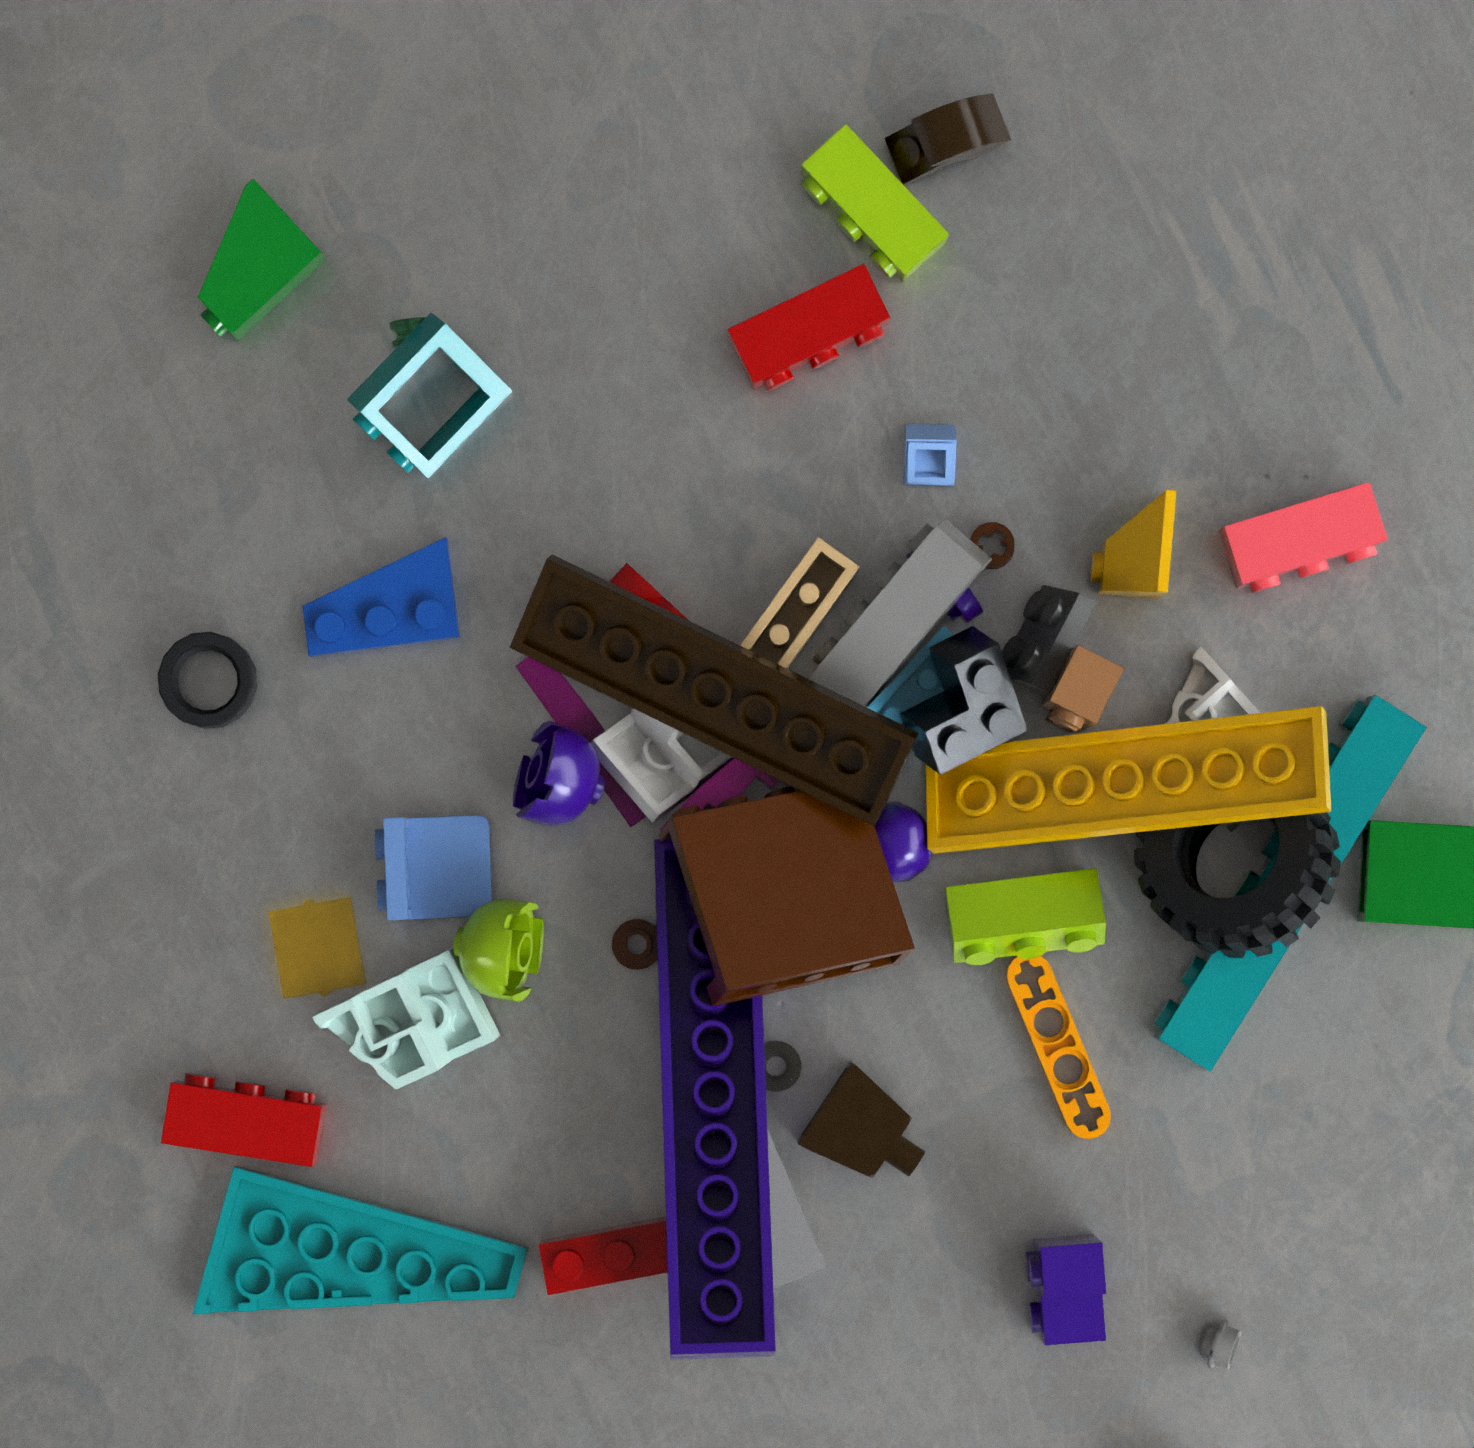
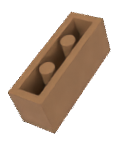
M1077 645L1072 649L1050 693L1045 694L1039 708L1048 712L1045 721L1071 734L1073 731L1076 732L1077 729L1085 730L1096 725L1125 668Z

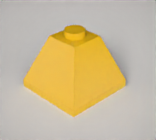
M1166 489L1102 544L1101 552L1092 553L1090 582H1098V595L1158 600L1168 593L1176 490Z

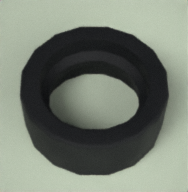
M214 632L192 633L176 641L163 656L158 671L159 694L167 709L182 722L204 729L224 727L240 719L251 706L257 689L256 667L248 652L233 639ZM200 651H215L223 654L232 662L237 672L238 684L234 695L227 704L214 710H201L191 706L184 700L179 690L178 675L181 666L190 656Z

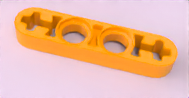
M1015 956L1006 968L1007 985L1063 1120L1068 1129L1078 1137L1085 1139L1097 1138L1106 1131L1110 1124V1109L1051 966L1042 956L1032 959H1022ZM1028 961L1031 967H1041L1043 974L1036 978L1037 985L1041 993L1051 988L1054 995L1053 999L1039 1000L1026 1009L1023 999L1033 998V995L1026 983L1017 984L1015 981V976L1021 973L1020 963ZM1046 1007L1058 1010L1063 1020L1060 1031L1054 1036L1049 1037L1040 1035L1034 1027L1035 1015L1039 1010ZM1072 1054L1081 1062V1075L1073 1083H1062L1054 1075V1063L1060 1056ZM1088 1082H1090L1093 1091L1083 1093L1086 1103L1091 1108L1099 1107L1101 1115L1094 1118L1096 1127L1090 1130L1083 1123H1074L1073 1117L1080 1113L1076 1099L1072 1097L1065 1103L1062 1097L1063 1092L1077 1091Z

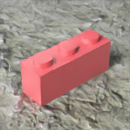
M1370 482L1233 523L1219 530L1236 588L1250 585L1252 593L1280 585L1279 575L1298 570L1300 578L1329 570L1327 560L1346 555L1348 564L1378 555L1375 546L1388 540Z

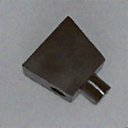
M851 1061L797 1140V1143L802 1147L871 1178L875 1176L884 1161L909 1177L926 1152L902 1136L912 1120L911 1116Z

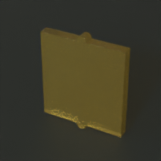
M351 897L319 903L308 899L302 906L268 912L283 999L318 992L322 996H328L330 990L366 984Z

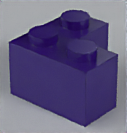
M1094 1234L1033 1239L1034 1251L1025 1252L1027 1281L1031 1282V1287H1037L1038 1302L1029 1303L1032 1333H1041V1341L1044 1345L1106 1341L1102 1295L1106 1294L1102 1242Z

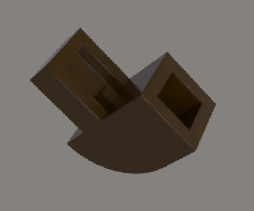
M993 93L964 98L933 109L912 119V124L884 138L902 184L914 183L951 163L974 160L1011 141Z

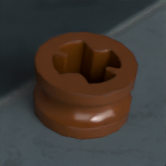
M987 522L978 526L970 538L976 545L982 536L992 538L995 533L1000 534L1005 539L1001 541L1002 547L1007 546L1005 553L1002 556L993 553L990 556L992 560L985 567L986 569H999L1005 566L1011 560L1014 553V538L1011 531L1005 525L997 522ZM977 545L981 550H983V545Z

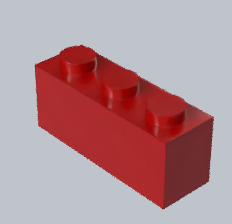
M863 263L727 329V336L753 390L764 385L768 392L792 381L794 376L791 371L808 363H810L814 370L840 357L837 349L855 341L857 347L860 348L880 339L885 335L882 328L889 325L891 317Z
M185 1073L184 1081L177 1080L170 1083L161 1138L162 1144L313 1167L317 1164L327 1104L315 1102L316 1093L286 1089L285 1097L265 1094L266 1085L245 1081H236L234 1089L215 1086L216 1077Z
M666 1216L542 1239L538 1244L548 1295L667 1273Z

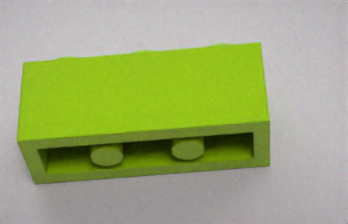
M847 124L841 127L801 164V174L805 177L801 182L804 190L819 205L827 201L839 214L835 219L837 225L854 242L860 237L874 251L869 258L887 278L890 279L895 274L904 282L947 242L949 233Z
M1097 868L945 887L946 914L954 963L966 962L970 965H984L992 962L995 958L1008 956L1032 959L1042 956L1047 951L1063 949L1080 953L1095 948L1096 945L1105 944L1106 919Z

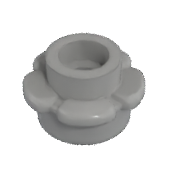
M1223 1320L1219 1328L1209 1326L1202 1343L1200 1355L1208 1357L1207 1365L1211 1369L1215 1365L1229 1369L1239 1345L1241 1331L1227 1326V1320Z

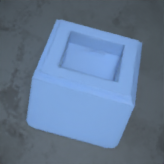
M905 425L904 485L954 486L957 441L956 427L954 425Z

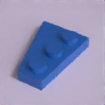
M445 537L303 605L308 656L314 657L460 638L448 538Z

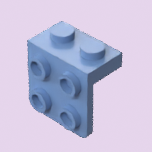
M469 815L383 818V829H375L376 860L385 859L386 879L377 880V905L379 911L387 910V920L469 917L481 905L492 901L489 821L486 817Z

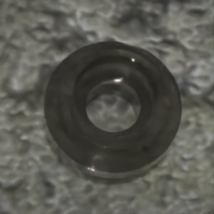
M782 1041L764 1043L766 1090L774 1092L784 1091L793 1086L800 1076L801 1060L799 1054L791 1045ZM773 1056L783 1058L786 1063V1069L781 1075H771L766 1069L767 1061Z

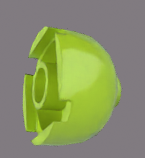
M495 899L481 905L469 916L465 926L457 930L454 938V954L456 957H459L461 970L469 984L481 994L517 1002L523 1001L529 995L532 988L523 985L526 982L528 973L538 974L544 947L543 918L533 917L532 913L533 910L539 908L537 903L513 899Z

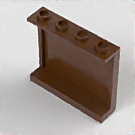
M782 787L767 793L764 798L748 801L746 796H738L723 801L718 805V808L701 811L700 806L682 808L671 815V819L658 835L660 842L668 840L673 842L711 961L715 978L706 988L712 1007L896 966L915 949L875 827L803 791L794 792L793 787Z

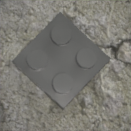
M1042 585L1040 591L1035 592L1030 597L1024 608L1023 616L1025 620L1017 636L1011 637L1002 650L1011 681L1015 684L1050 693L1096 602L1078 592Z

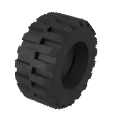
M1328 812L1268 818L1274 823L1279 834V851L1276 862L1269 875L1256 888L1232 898H1214L1208 895L1199 886L1196 874L1200 848L1207 836L1220 824L1136 832V837L1144 843L1143 848H1136L1134 850V865L1143 872L1137 879L1142 893L1151 900L1150 907L1158 917L1185 940L1191 941L1198 948L1211 954L1221 951L1228 958H1243L1247 950H1250L1257 957L1271 954L1273 951L1271 943L1279 940L1287 947L1299 939L1295 931L1305 923L1311 929L1321 918L1315 912L1320 901L1330 904L1335 890L1328 882L1330 877L1339 876L1341 861L1333 852V850L1340 847L1337 832L1329 824L1331 820Z

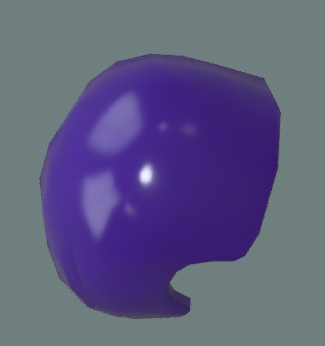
M897 801L886 803L880 819L874 827L893 883L910 881L923 872L932 859V852L927 849V822L912 807Z

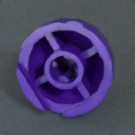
M552 721L543 723L530 740L539 744L532 759L529 756L523 755L514 784L513 807L521 809L516 813L518 818L537 824L553 826L569 823L581 816L589 804L595 805L602 795L605 779L604 776L599 775L600 764L595 748L581 733Z

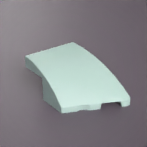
M453 947L364 989L312 1017L315 1024L321 1029L328 1028L350 1046L349 1052L361 1062L372 1065L377 1075L394 1089H399L432 1074L451 1060L491 1043L501 1036L480 993L469 984L463 974L459 957L455 956Z

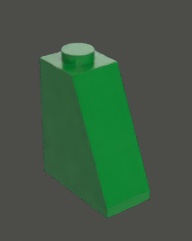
M254 179L245 185L198 295L200 301L207 307L200 314L201 317L220 337L229 331L237 341L326 261L322 252Z

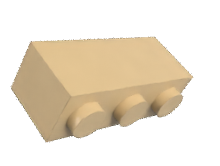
M818 537L740 646L789 669L855 578L860 566Z

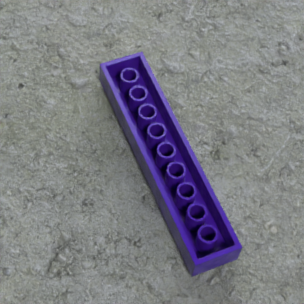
M654 839L670 1360L774 1356L776 1346L762 996L712 1007L706 987L715 978V974L672 840L660 842L659 839Z

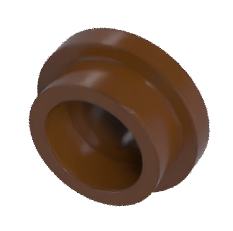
M633 919L624 922L617 928L612 939V950L618 962L629 969L640 970L651 966L657 961V929L652 923L642 919ZM639 934L646 939L647 948L643 953L633 954L629 951L627 942L632 935Z

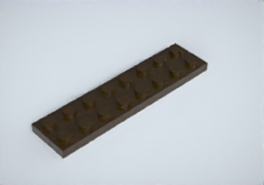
M553 554L545 561L509 647L872 826H875L879 821L919 734L888 717Z

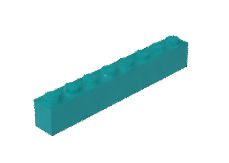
M1377 695L1367 697L1364 703L1357 699L1341 725L1348 729L1339 744L1335 745L1332 742L1328 744L1331 812H1328L1331 817L1329 824L1338 835L1340 847L1333 850V852L1341 861V864L1427 728ZM1277 828L1271 833L1261 850V853L1267 856L1266 860L1257 874L1251 870L1246 873L1234 893L1235 897L1256 888L1271 872L1279 851ZM1301 925V926L1295 931L1296 934H1298L1299 930L1301 929V927H1302L1303 925ZM1278 940L1271 943L1273 948L1271 954L1259 957L1250 950L1245 951L1243 958H1228L1221 951H1217L1214 954L1207 952L1203 960L1195 956L1180 979V982L1186 985L1176 1002L1168 999L1158 1012L1153 1024L1159 1030L1154 1038L1204 1070L1211 1072L1289 946L1285 947Z

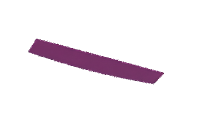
M530 657L516 665L520 674L555 723L567 726L581 733L590 743L605 732L597 718L560 672ZM599 761V775L604 776L605 779L603 790L630 827L634 826L644 819L646 815Z

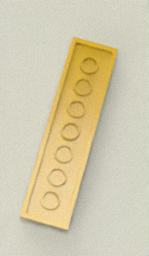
M1322 706L1011 741L1004 742L941 775L926 765L927 849L933 854L1331 812L1326 711Z

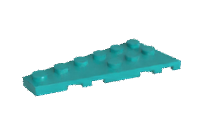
M234 1166L192 1315L216 1312H253L275 1309L293 1310L369 1306L372 1304H409L430 1301L514 1298L529 1247L247 1168Z

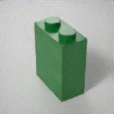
M1369 820L1362 830L1357 922L1474 929V826Z

